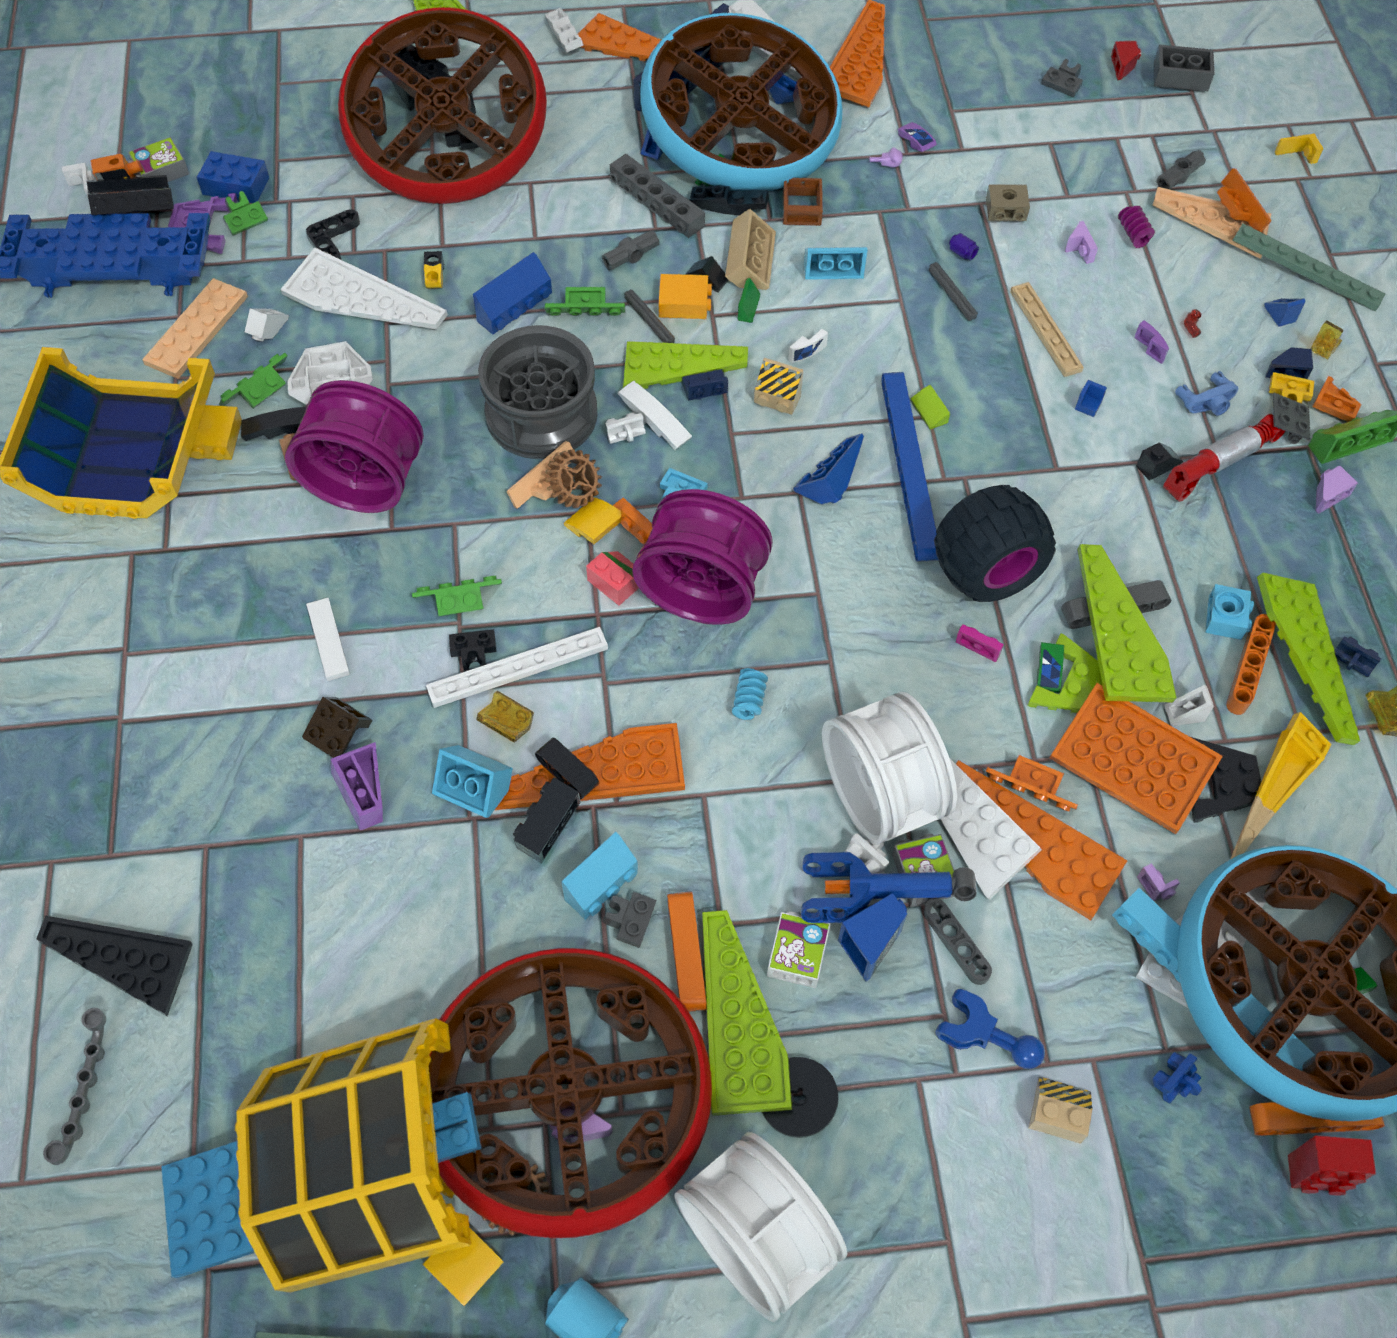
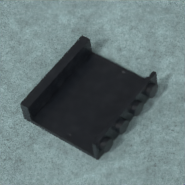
M167 175L86 181L91 215L174 209Z

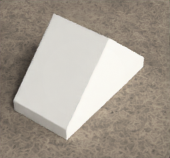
M1206 685L1175 699L1173 703L1164 705L1172 726L1205 722L1214 707Z

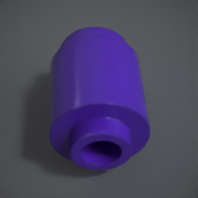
M962 233L955 234L950 239V250L963 259L972 260L977 255L979 246L976 245L975 241Z

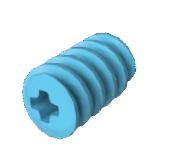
M744 668L740 670L732 713L739 719L751 720L762 712L760 707L763 706L762 699L765 697L764 691L767 686L765 683L768 682V677L766 674L755 669Z

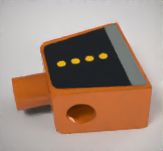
M123 154L91 160L92 172L97 180L136 177V173L143 171L139 160L128 163Z

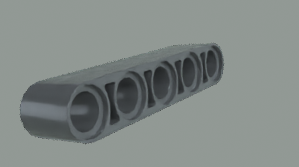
M1161 580L1126 587L1141 613L1163 609L1172 601ZM1086 597L1073 599L1062 605L1061 610L1070 629L1091 625Z

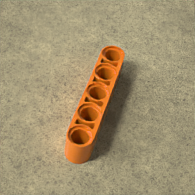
M1267 614L1258 615L1251 626L1250 632L1247 634L1226 706L1231 713L1236 715L1246 712L1256 694L1276 626L1275 621L1271 622Z
M689 891L667 894L679 999L689 1012L707 1010L693 893Z
M1275 1102L1258 1103L1249 1107L1254 1132L1258 1136L1365 1131L1380 1129L1385 1126L1383 1116L1361 1121H1335L1298 1113Z

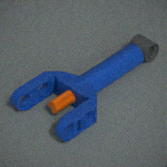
M851 852L810 853L803 858V871L813 877H850V880H825V894H850V897L811 898L802 904L801 917L808 923H842L866 909L872 899H884L892 893L896 898L951 897L953 892L954 897L960 901H970L977 894L975 873L970 868H958L953 872L952 877L950 872L872 874L864 862ZM835 862H841L844 864V866L835 867L832 864ZM817 863L820 866L813 868L809 867L808 864ZM812 908L817 909L818 912L809 913L806 910ZM834 908H841V909H843L844 911H842V912H833L832 909H834Z

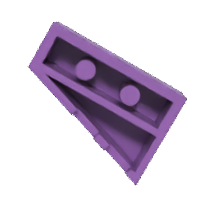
M376 742L330 759L331 774L359 830L361 831L383 822Z

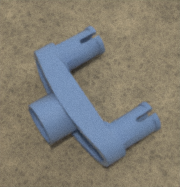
M1218 371L1210 377L1211 382L1217 387L1196 395L1184 384L1176 389L1175 394L1185 403L1184 406L1190 413L1211 410L1216 416H1219L1229 409V401L1237 394L1238 386L1233 381H1229L1221 371Z

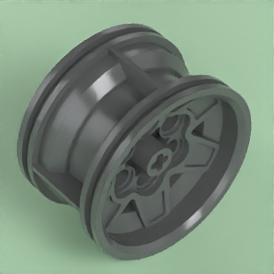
M532 325L517 328L501 335L485 350L479 363L478 375L481 392L485 398L486 424L491 436L502 448L517 456L530 459H545L565 441L570 442L575 450L589 438L595 428L598 412L597 399L593 390L595 383L594 361L590 350L583 341L574 334L557 327Z

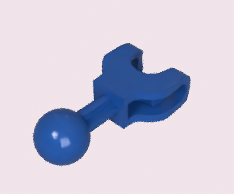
M963 989L954 991L952 1003L966 1015L967 1021L960 1025L946 1021L940 1023L935 1033L941 1041L959 1050L968 1049L972 1046H979L985 1049L988 1042H991L1011 1052L1014 1062L1024 1069H1034L1043 1062L1045 1049L1038 1038L1032 1035H1023L1016 1038L996 1028L998 1019L990 1015L987 1005L981 997Z

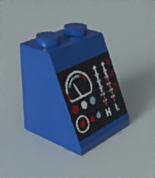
M893 893L845 920L841 925L838 942L865 982L870 980L898 938L907 916L905 904L901 899L897 900Z

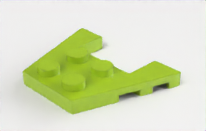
M1060 633L1056 644L1064 645V658L1074 662L1059 695L1036 685L1027 706L1033 708L1043 706L1048 707V710H1057L1058 708L1070 710V713H1078L1096 683L1102 685L1098 660L1066 635Z

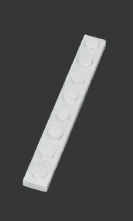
M598 627L427 684L426 687L433 707L436 708L608 650V644L601 628Z

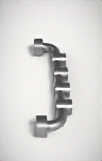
M90 1008L82 1016V1024L88 1030L93 1031L91 1042L84 1048L86 1059L83 1069L76 1076L79 1082L76 1095L69 1101V1107L71 1108L69 1120L61 1129V1133L64 1136L63 1141H51L45 1146L43 1151L44 1159L53 1165H60L66 1161L74 1141L79 1140L83 1134V1129L79 1126L81 1115L90 1109V1102L86 1099L88 1089L97 1083L98 1078L94 1073L95 1064L101 1061L105 1055L101 1043L106 1016L98 1008ZM88 1075H90L89 1079L86 1080V1081H84V1079H85ZM82 1101L81 1106L77 1107L78 1103ZM75 1128L74 1132L69 1135L70 1131Z

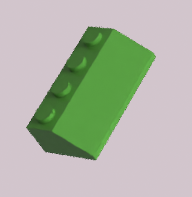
M1397 410L1373 412L1362 418H1354L1350 422L1338 423L1328 429H1319L1313 434L1308 446L1319 462L1324 464L1392 442L1397 435Z

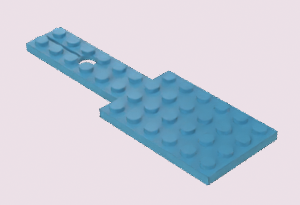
M466 1092L432 1104L438 1163L481 1149L470 1093ZM406 1113L360 1128L364 1185L411 1172ZM311 1116L304 1118L308 1200L354 1188L350 1131L318 1142L315 1118ZM292 1122L257 1134L261 1213L297 1204ZM401 1135L405 1140V1146L401 1149L398 1156L392 1157L387 1152V1142L392 1136ZM237 1141L161 1166L172 1278H180L255 1253L241 1227L238 1215L240 1197L237 1186L239 1178L238 1161L236 1158L238 1150ZM328 1207L311 1210L320 1230L329 1229ZM300 1214L261 1224L272 1247L310 1235Z

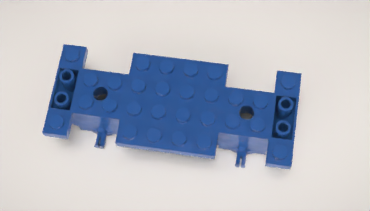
M149 213L69 214L66 228L30 229L32 222L30 215H9L0 246V279L17 278L18 275L28 280L32 287H45L44 296L48 298L53 296L55 288L72 286V282L78 280H149L151 285L165 286L164 294L172 296L174 287L191 285L192 277H200L209 239L210 216L209 213H189L186 227L149 228L151 222Z

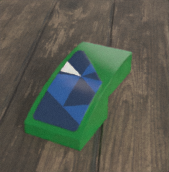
M1041 642L1037 686L1054 693H1060L1064 645Z

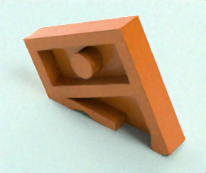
M1328 376L1313 408L1350 422L1356 417L1362 404L1351 397L1344 388L1339 389L1332 383L1334 379Z

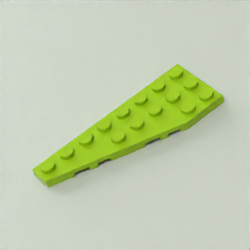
M728 911L702 912L709 1064L712 1077L713 1116L792 1110L789 1057Z

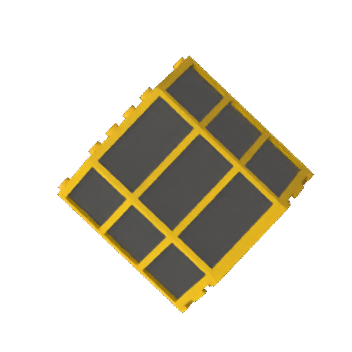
M434 1018L265 1068L236 1111L237 1122L235 1124L238 1143L236 1158L239 1170L237 1186L240 1197L238 1215L241 1227L274 1290L291 1293L471 1245L469 1217L455 1212L452 1203L446 1204L440 1193L444 1187L439 1178L428 1065L431 1061L429 1056L431 1051L436 1050L443 1053L451 1050L449 1028L445 1022Z

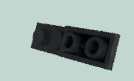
M720 185L698 186L692 188L689 201L709 211L739 216L749 209H766L769 193L768 190L731 191L729 186Z

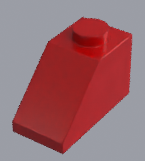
M1115 41L1111 58L1117 80H1122L1136 67L1137 60L1141 57V49L1138 48L1136 41Z

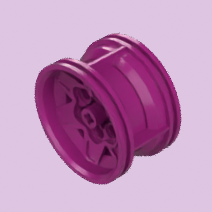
M330 381L318 386L313 391L299 427L286 450L285 461L288 470L295 480L307 491L323 501L356 512H384L398 504L405 488L406 477L411 464L422 446L424 433L416 415L391 394L374 386L356 381Z
M685 489L675 491L666 495L659 502L653 516L651 533L634 562L632 569L633 577L637 586L647 598L662 609L678 617L711 625L734 623L744 618L751 608L755 596L754 581L758 571L768 561L773 547L772 535L768 526L754 511L735 499L707 490Z

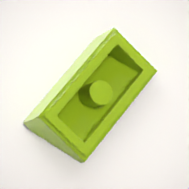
M931 385L926 386L910 398V401L930 430L948 423L950 412Z

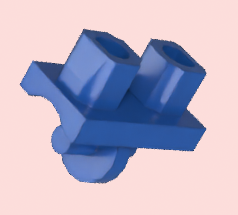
M1174 1052L1167 1062V1067L1174 1071L1172 1076L1160 1070L1153 1077V1085L1163 1092V1100L1170 1104L1179 1093L1181 1096L1187 1097L1189 1093L1197 1096L1202 1091L1201 1086L1198 1084L1201 1076L1196 1073L1197 1067L1194 1064L1197 1060L1196 1056L1190 1053L1187 1057H1184Z

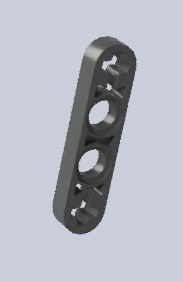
M938 898L930 899L923 910L925 919L968 979L976 985L985 984L992 974L989 962L945 902ZM932 907L940 909L939 916L937 913H930ZM951 925L956 929L957 934L949 937L944 934L943 928ZM960 946L969 947L971 955L969 957L961 956L958 953V948ZM974 958H977L974 964L971 963ZM976 967L979 970H985L983 977L981 974H974Z

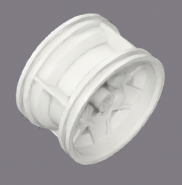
M898 692L824 723L822 743L830 776L853 824L868 842L879 845L951 815L955 811L957 787L947 750L931 718L921 704L910 694Z
M747 1132L743 1135L741 1140H737L730 1148L684 1186L685 1190L680 1189L675 1193V1200L679 1210L708 1255L747 1302L771 1322L779 1319L780 1313H785L830 1270L834 1269L838 1262L847 1256V1248L841 1233L812 1189L775 1148L752 1132Z

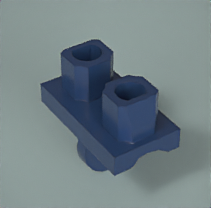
M1344 636L1334 650L1336 659L1347 665L1345 669L1350 671L1353 668L1366 677H1369L1382 659L1376 651L1363 648L1352 637L1347 638Z

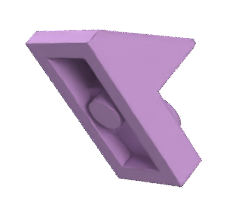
M1080 221L1068 239L1065 252L1079 250L1080 256H1083L1086 264L1094 262L1098 248L1084 221Z

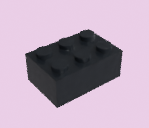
M555 777L551 782L547 781L540 791L541 798L537 803L533 802L526 813L528 818L524 824L519 823L513 833L516 848L541 864L581 803L579 792Z

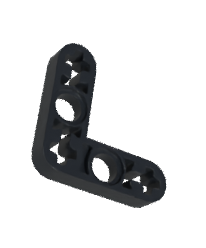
M352 209L345 210L308 226L306 234L313 248H317L342 260L340 252L331 238L358 227L360 224L358 212ZM333 224L338 225L336 228H328ZM322 244H328L325 248L319 247Z

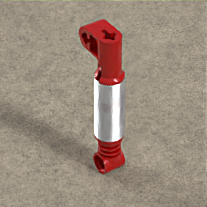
M1268 414L1258 424L1244 427L1200 450L1197 456L1175 466L1163 487L1178 502H1181L1193 492L1201 477L1217 473L1253 454L1268 441L1270 443L1276 442L1286 431L1274 427L1273 415Z

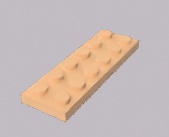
M213 278L142 359L144 365L179 379L188 368V358H197L248 298L247 292Z

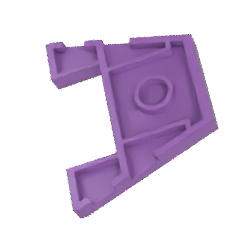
M235 193L228 194V196L232 199V201H233L234 203H236V202H237L236 194H235ZM219 196L211 197L210 201L200 202V200H193L174 204L168 227H186L189 213H209L211 223L214 211H229L225 204V198L219 199ZM209 235L207 250L222 254L226 242L224 235Z

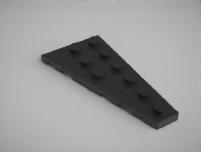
M46 915L36 938L39 943L167 1017L193 946L191 941Z

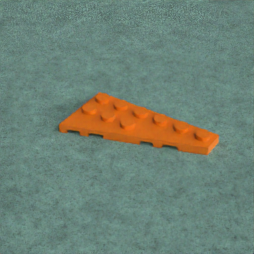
M598 13L577 34L582 40L583 46L581 47L585 48V51L591 52L592 49L600 50L606 55L629 59L630 56L639 57L640 61H646L661 41V39L601 13Z

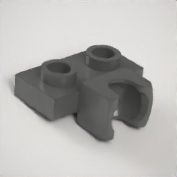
M1065 59L1060 65L1059 70L1053 67L1049 68L1042 78L1041 84L1074 98L1083 82L1082 79L1078 78L1081 65L1077 64L1075 67L1069 68L1067 66L1069 60Z
M633 892L630 902L618 896H612L609 906L615 909L617 913L607 912L603 923L619 929L616 940L640 948L657 900Z

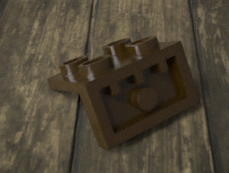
M322 697L302 738L334 758L344 754L355 731L359 728H369L372 719L337 697Z

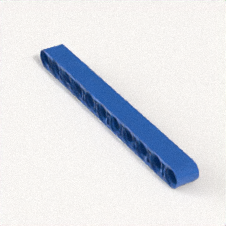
M904 372L882 373V390L916 562L938 560L934 538L937 535L905 375Z

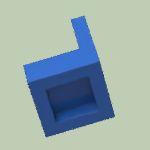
M1087 380L1079 395L1075 410L1094 417L1102 404L1107 387Z

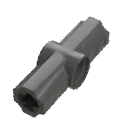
M1197 150L1191 152L1186 157L1178 158L1174 166L1157 178L1156 183L1158 187L1170 190L1177 184L1185 183L1190 174L1205 164L1206 158L1204 153Z
M649 230L634 239L631 237L624 238L617 248L602 255L605 267L608 270H613L628 261L631 263L638 262L642 258L643 253L659 245L657 234L654 230Z

